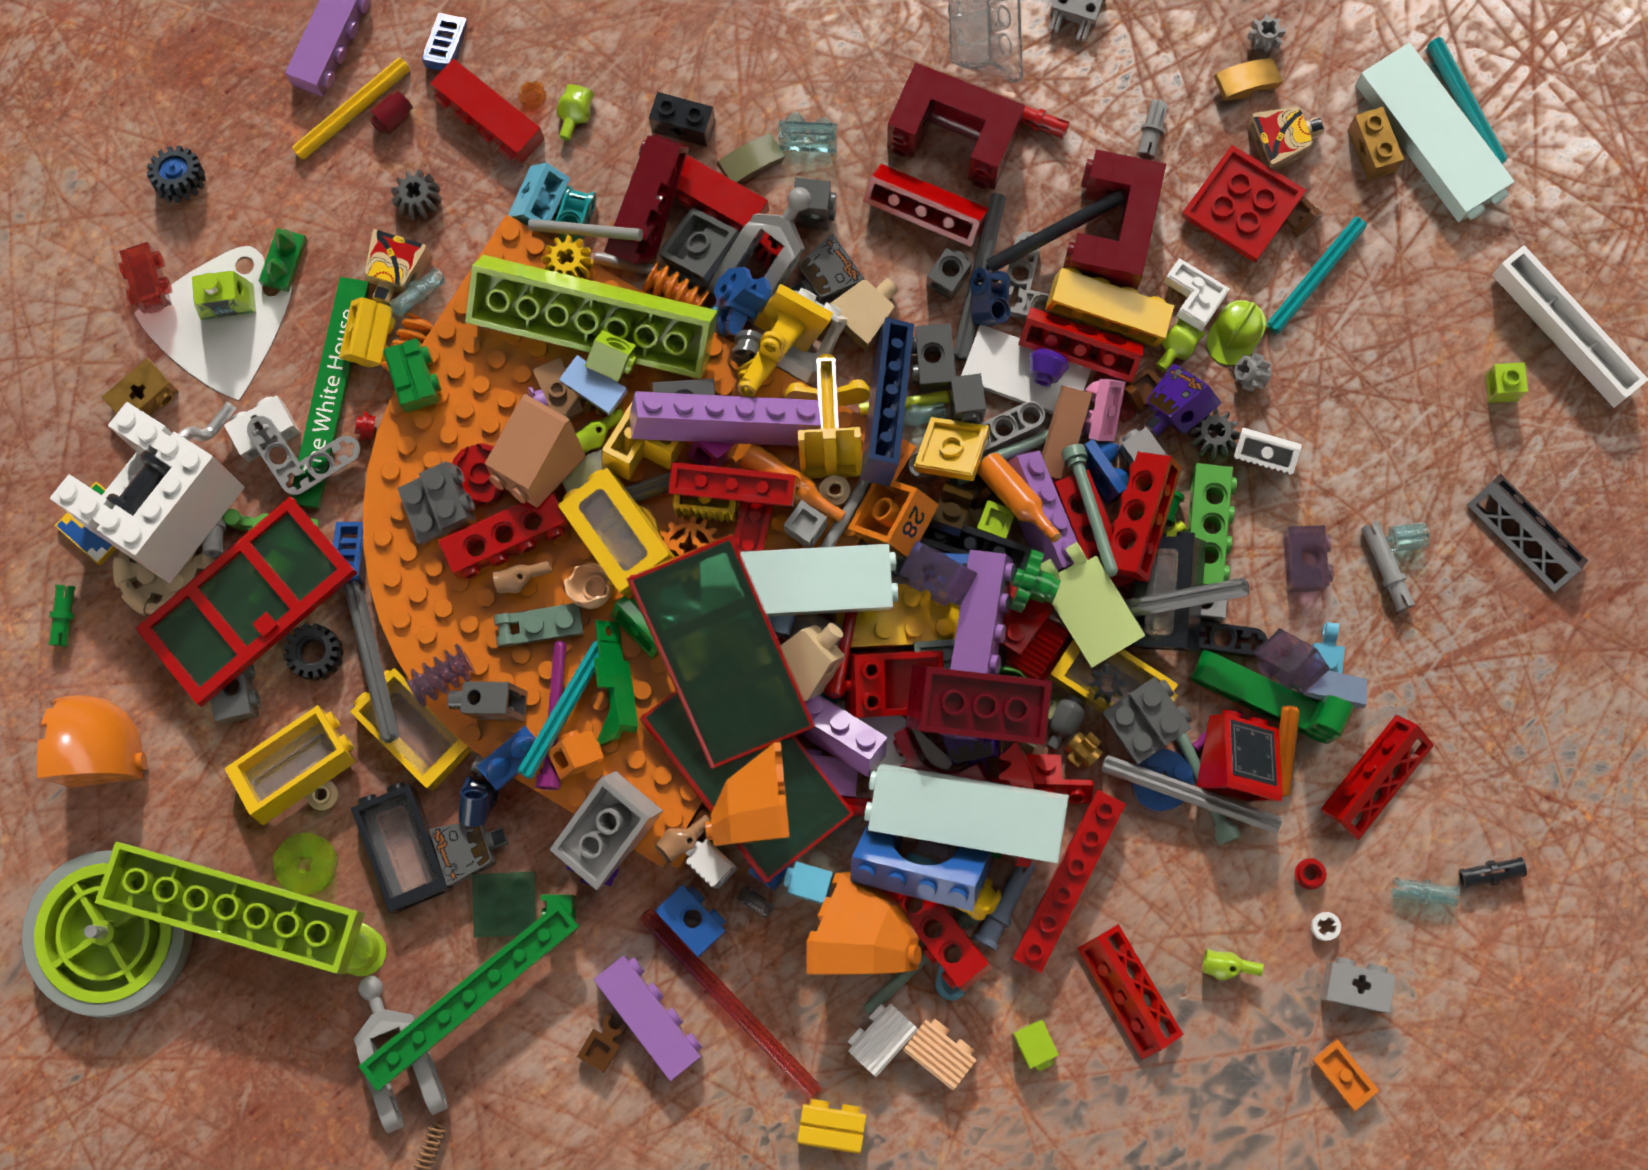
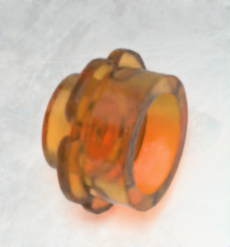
M538 81L523 83L520 87L521 92L518 94L519 101L530 109L541 107L547 98L544 85ZM535 92V95L530 96V93Z

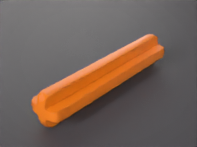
M1289 705L1283 706L1281 709L1279 726L1283 796H1289L1300 714L1298 707Z

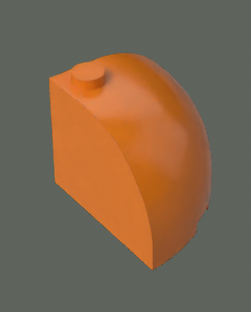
M90 695L64 696L53 700L54 707L46 709L41 722L42 727H46L45 739L38 740V779L70 788L144 779V770L147 769V758L145 753L142 752L140 735L133 720L121 707L109 700Z

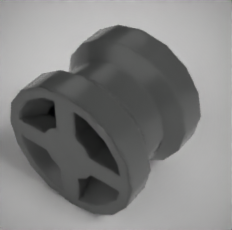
M753 330L739 331L735 337L736 346L732 349L731 353L732 360L741 366L753 359L759 351L762 335Z

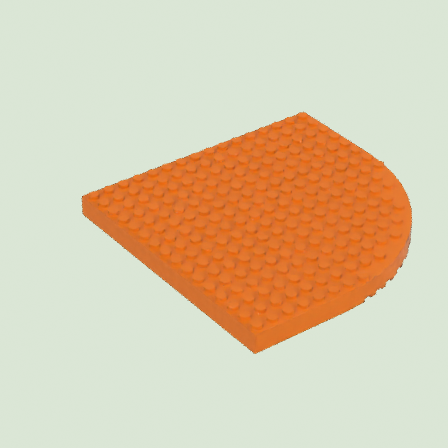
M506 214L477 260L482 255L544 269L546 265L542 263V256L548 255L545 250L546 245L555 247L556 244L555 241L537 231H529L527 225ZM595 264L593 267L587 268L590 273L589 278L579 277L645 293ZM470 269L422 343L423 347H429L433 358V363L428 365L431 374L436 373L439 378L442 391L437 393L440 401L411 412H405L400 406L396 391L394 390L377 430L367 468L364 492L363 549L369 587L375 608L395 658L416 692L440 721L470 749L486 759L524 726L535 737L538 736L548 719L554 644L557 641H563L566 644L563 694L590 646L595 640L597 641L595 620L616 622L610 615L615 603L624 595L614 586L611 597L604 605L595 609L581 607L584 635L499 648L496 641L499 632L498 627L494 626V615L574 603L566 595L564 580L570 578L576 566L590 562L599 564L571 523L568 521L570 528L565 530V535L552 541L545 539L537 543V547L534 550L524 554L517 552L508 556L509 560L504 564L492 567V565L480 569L481 573L467 580L463 578L458 579L452 573L438 540L521 503L510 491L507 490L501 498L489 504H474L475 510H473L476 521L424 545L417 543L397 488L420 478L419 473L444 461L452 463L453 458L460 450L467 446L470 447L479 443L495 446L521 397L524 394H528V388L532 387L534 391L541 390L532 369L558 358H561L565 369H567L577 355L586 361L590 353L465 323L471 278ZM714 332L708 368L700 379H714L716 395L745 397L739 393L737 387L740 382L737 369L740 365L736 364L731 358L732 349L736 344ZM634 364L631 373H624L621 377L627 380L628 385L625 388H627L629 393L628 398L621 400L624 404L621 410L625 414L631 402H633L635 391L653 392L652 382L699 379ZM775 367L753 397L785 399V391L792 383H802L805 387H812ZM581 403L585 414L570 421L575 433H577L590 422L601 420L608 416V414L603 412L601 417H598L595 409L587 412L584 408L585 403ZM846 406L837 407L838 428L860 427L862 457L867 418ZM617 425L608 430L604 444L601 448L593 449L585 453V455L602 449L607 443L608 439L610 438L611 434L613 433ZM597 427L596 431H601V427ZM904 439L901 441L899 466L893 477V480L900 482L908 469L909 459L916 453V446ZM685 441V447L677 458L676 463L695 464L688 457L693 441ZM739 443L734 456L721 467L739 469V464L744 454L753 444ZM757 444L801 472L799 446ZM643 457L629 481L622 477L618 478L625 487L669 473L671 470ZM860 476L843 477L850 485V495L858 484ZM811 478L816 483L820 493V485L826 478ZM562 482L553 491L560 504L564 500L563 497L567 494ZM837 485L831 486L829 492L833 495H837L841 491V488ZM603 490L581 507L580 511L597 533L598 527L600 528L602 522L601 519L615 505ZM666 492L637 502V505L646 508L653 515L658 523L659 532L665 531L668 533L670 531L669 522H672L675 526L679 525V518L673 508L674 495ZM739 502L737 521L734 523L731 520L727 523L726 520L721 522L719 519L714 521L712 518L709 521L705 518L708 521L707 530L714 527L717 529L718 533L713 539L723 538L730 534H733L734 537L742 502ZM846 502L837 507L842 510ZM774 505L763 551L806 548L785 534L784 530L785 522L797 506ZM858 508L834 547L859 546L864 542L863 539L848 529ZM821 511L819 512L827 517L828 526L812 548H819L836 521ZM689 516L684 518L685 523H690ZM701 517L696 519L699 525L703 521ZM532 518L527 524V529H538L542 520L540 518ZM507 530L502 532L499 536V542H509L513 538V531ZM628 531L625 534V539H632L634 531ZM685 532L678 534L674 540L679 539ZM698 532V540L701 543L709 544L707 538ZM692 539L688 549H683L685 553L695 549ZM478 543L474 545L471 549V555H481L485 550V544ZM550 561L552 573L531 578L519 593L506 592L498 594L493 580L494 571L506 570L515 565L530 566ZM698 562L697 564H695V565H694V568L699 567V566H700V562ZM619 564V565H620V567H621L623 570H629V569H631L633 566H635L636 564H633V565ZM671 574L644 585L649 595H655L654 608L659 619L672 620L673 627L703 614L701 575H699L700 583H696L693 577H689L687 584H684L681 575L673 580L670 577ZM743 618L750 628L753 627L754 620ZM725 620L670 642L686 681H689L728 651L715 633L718 626ZM519 624L510 625L511 634H520ZM619 625L623 660L629 661L638 719L637 732H622L619 739L601 746L604 759L589 770L561 779L560 790L535 788L536 775L540 774V769L544 766V760L533 778H526L519 773L514 779L575 815L600 778L617 771L663 810L657 821L633 850L662 868L667 869L669 862L660 855L655 844L669 828L688 829L705 805L639 720L643 714L647 713L675 691L662 658L659 654L654 659H651ZM606 627V634L608 636H611L610 629ZM777 636L780 645L784 644L787 640H789L787 638ZM725 669L698 691L733 678V676ZM594 673L561 729L558 742L561 740L560 737L573 730H578L579 734L592 730L595 739H598L610 710L608 689L597 688L596 673ZM464 682H509L528 691L525 722L471 718L461 714L460 709L449 708V692L451 690L462 691ZM739 689L700 705L698 708L714 740L755 709L756 706L743 689ZM760 690L763 696L767 699V694L769 692ZM682 703L658 721V724L686 760L702 749ZM751 728L747 730L745 733H743L741 736H739L729 745L744 740L748 735L749 731L751 730ZM731 761L715 768H710L708 762L695 770L711 793H713Z

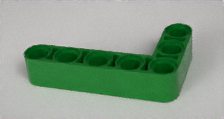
M1206 650L1201 652L1190 676V680L1277 723H1280L1283 706L1298 707L1300 714L1297 732L1324 744H1329L1342 736L1355 707L1350 702L1333 695H1328L1317 702Z

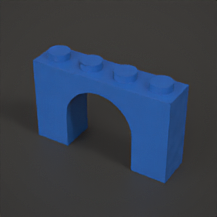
M868 823L852 855L851 882L973 912L992 866L993 852L958 846L955 855L944 863L919 865L905 860L897 853L902 844V836L869 831Z

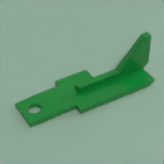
M595 620L599 658H594L597 688L608 689L610 710L597 739L600 746H605L619 739L622 732L636 733L638 719L629 661L623 660L619 624L612 621ZM606 627L610 629L611 636H608L606 634Z

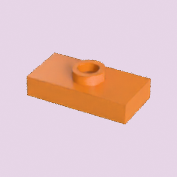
M1338 1039L1332 1041L1311 1059L1353 1111H1356L1379 1092V1089Z

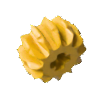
M567 235L565 242L562 243L556 237L554 239L555 247L546 245L545 250L548 255L542 256V263L546 265L545 270L574 277L582 276L589 278L590 273L587 268L593 267L594 262L589 258L592 252L589 247H584L583 240L579 238L573 243L572 237Z

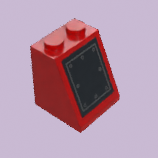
M1222 710V714L1209 715L1196 787L1247 802L1282 801L1279 729L1267 726L1268 721L1253 717H1250L1249 720L1240 718L1241 713L1236 711Z

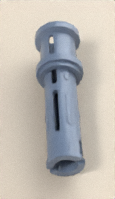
M1032 862L1024 873H1022L1024 867L1015 866L1001 893V900L995 912L986 915V919L978 934H973L972 936L974 941L997 952L999 948L997 943L1003 931L1011 926V919L1009 917L1034 870L1037 868Z

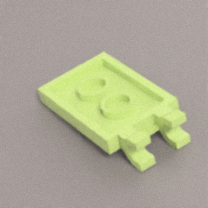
M1075 542L1066 548L1067 553L1075 564L1059 573L1052 559L1049 558L1041 563L1040 569L1054 574V578L1061 580L1052 604L1092 668L1143 638L1145 633L1113 581L1106 574L1098 557L1094 556L1088 560L1078 542Z

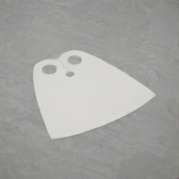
M243 246L230 250L189 272L144 304L134 314L154 342L182 368L211 388L239 400L252 381L276 336L290 300L292 285L289 292L280 290L275 296L265 295L262 289L263 285L258 281L265 263L264 257L255 248ZM242 257L251 258L254 262L253 270L248 274L238 273L235 267L238 259ZM235 271L253 283L256 313L207 320L199 319L193 299V276L205 273Z

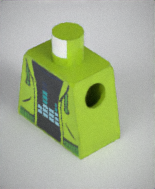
M235 271L205 273L192 277L194 306L200 320L256 313L254 285Z

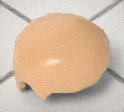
M592 562L574 567L570 578L564 580L566 595L577 606L586 609H595L604 605L611 597L615 586L600 564Z

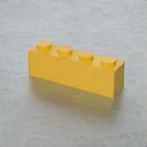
M1061 267L1054 277L1045 310L1158 347L1166 338L1174 305L1166 303L1160 297L1141 295L1137 290L1130 287L1121 288L1112 285L1104 278H1091L1083 275L1077 269Z

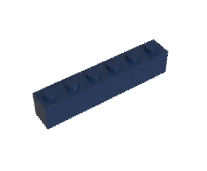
M885 317L876 341L860 480L890 486L899 466L914 331L913 323Z

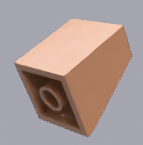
M524 394L493 447L485 465L491 475L489 480L495 487L500 490L505 488L521 503L527 501L538 508L586 455L569 418Z

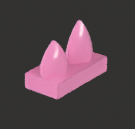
M1100 379L1089 384L1084 389L1085 392L1092 393L1091 401L1095 404L1094 409L1087 411L1082 428L1083 431L1089 434V439L1115 441L1126 382Z

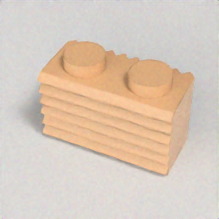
M936 1019L932 1023L925 1020L903 1048V1051L950 1089L954 1090L976 1062V1059L971 1056L975 1050L961 1039L955 1043L946 1035L950 1030Z

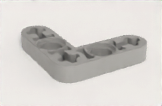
M1023 232L1019 234L1014 245L1035 233ZM1041 248L1029 253L1027 260L1020 258L1008 266L1007 274L1009 275L1011 285L1009 288V299L1012 297L1013 289H1019L1017 301L1020 303H1016L1015 307H1010V316L1026 320L1030 307L1034 308L1037 302L1044 301L1047 303L1049 294L1030 290ZM1017 267H1023L1028 271L1029 276L1023 281H1018L1013 277L1012 271Z
M258 416L253 418L247 426V434L281 487L292 495H298L307 491L355 461L361 453V446L355 438L342 436L299 462L271 419ZM257 422H260L262 425H269L270 428L267 429L266 433L270 439H273L275 436L279 439L278 442L269 444L265 450L261 447V444L267 443L264 437L254 435V431L257 430L255 425ZM341 442L353 443L355 446L352 449L353 456L348 457V455L344 454L337 459L341 464L336 466L333 457L327 453V450L332 448L335 454L342 449ZM275 447H282L287 453L286 461L280 465L273 463L270 459V452ZM323 456L328 459L330 467L326 473L318 474L313 470L312 463L316 457ZM306 464L308 472L315 480L310 482L309 477H306L300 481V489H297L295 486L289 487L287 485L290 481L289 475L291 473L295 476L301 475L305 472L301 469V466Z

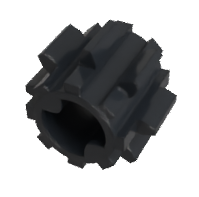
M1105 664L1102 673L1092 671L1091 675L1095 681L1089 683L1087 688L1095 691L1094 701L1101 697L1109 705L1112 696L1118 699L1123 697L1119 688L1126 686L1127 681L1119 679L1118 675L1121 669L1112 672L1108 665ZM1100 679H1111L1113 681L1111 685L1113 691L1106 692L1102 690L1103 682Z

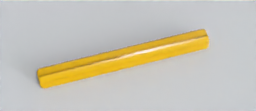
M401 57L393 61L295 143L292 147L295 154L302 160L306 159L410 71L409 65Z

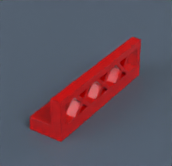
M672 462L668 493L671 495L793 507L795 489H799L800 479L794 474Z
M742 502L734 539L740 552L763 551L774 505Z
M1395 715L1321 807V811L1327 817L1341 823L1353 838L1359 840L1434 747V744L1418 724ZM1418 739L1421 745L1411 754V747ZM1397 764H1400L1399 772L1392 778L1393 769ZM1378 788H1381L1380 796L1376 801H1373L1374 793ZM1359 812H1362L1361 820L1354 826L1351 823Z
M1119 924L1077 948L1141 1059H1145L1165 1049L1184 1035ZM1113 935L1119 946V952L1113 949L1108 937ZM1127 965L1133 969L1135 980L1130 978L1127 972ZM1143 993L1150 998L1152 1002L1151 1007H1148L1143 1000ZM1160 1021L1165 1024L1171 1034L1167 1038L1160 1029Z

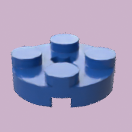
M1161 749L1137 765L1160 774L1164 772L1168 777L1193 785L1191 766L1181 755L1174 751ZM1130 782L1137 801L1152 811L1172 810L1185 802Z

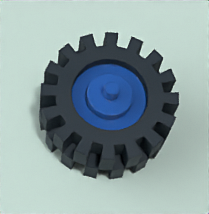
M172 146L167 147L168 152L166 153L161 149L158 151V158L154 155L151 157L153 164L148 163L147 176L161 199L165 198L167 202H171L174 198L176 203H181L182 197L186 201L190 200L189 195L191 193L197 196L199 194L197 188L203 189V181H206L204 169L197 155L194 152L192 153L191 149L187 147L183 150L182 146H177L175 151Z

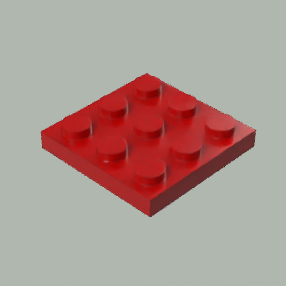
M1231 145L1184 209L1181 217L1254 263H1257L1301 202L1307 190L1234 145Z

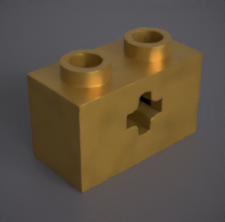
M1384 107L1355 115L1348 131L1367 180L1372 181L1396 173L1404 158Z
M146 358L102 396V399L116 414L128 402L151 417L157 409L168 405L179 390L153 362ZM143 393L145 396L141 399L140 395Z

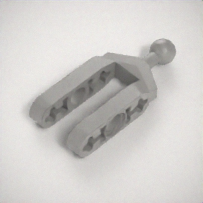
M796 187L789 192L787 198L789 205L783 215L757 213L752 216L751 220L739 233L709 282L707 290L715 296L714 288L716 283L729 268L745 267L766 232L784 245L764 278L769 280L772 289L770 297L774 296L780 284L784 285L799 262L800 255L805 249L793 220L799 211L806 210L810 206L811 195L807 189ZM765 305L755 315L754 319H747V321L754 325L757 315L764 310Z
M366 976L358 986L360 996L369 1001L373 1012L354 1038L360 1064L378 1050L375 1038L399 1028L402 1031L416 1019L414 1014L385 1010L380 997L383 992V983L376 976ZM429 1050L412 1066L430 1113L435 1115L447 1110L449 1105ZM365 1076L385 1131L389 1134L403 1128V1116L391 1082L381 1091L377 1092Z

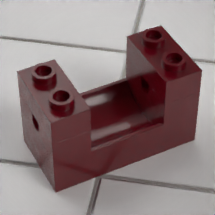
M915 62L887 124V147L899 156L905 157L908 155L914 158L929 123L977 141L970 156L968 179L972 180V183L980 188L986 189L989 187L995 190L1021 131L1025 105Z
M1098 149L1095 150L1093 159L1087 158L1081 187L1086 188L1084 199L1097 201L1119 189L1125 199V203L1119 205L1124 207L1117 241L1077 232L1075 243L1069 242L1063 268H1074L1091 278H1104L1112 285L1138 290L1145 268L1166 169L1165 163Z
M912 664L905 727L924 732L1045 745L1052 681Z

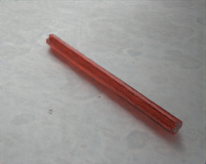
M647 909L640 916L639 919L645 927L809 1099H813L822 1090V1087L708 966L693 953L653 909Z

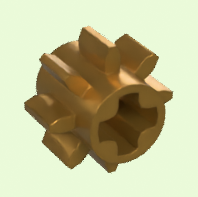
M1079 732L1064 748L1070 753L1065 760L1075 769L1080 765L1088 769L1103 753L1097 748L1102 741L1092 732L1086 737Z

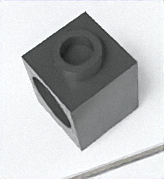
M946 248L928 274L926 286L952 301L970 274L971 262H969L968 257L958 250L953 252ZM954 268L958 274L949 277L943 273V270Z

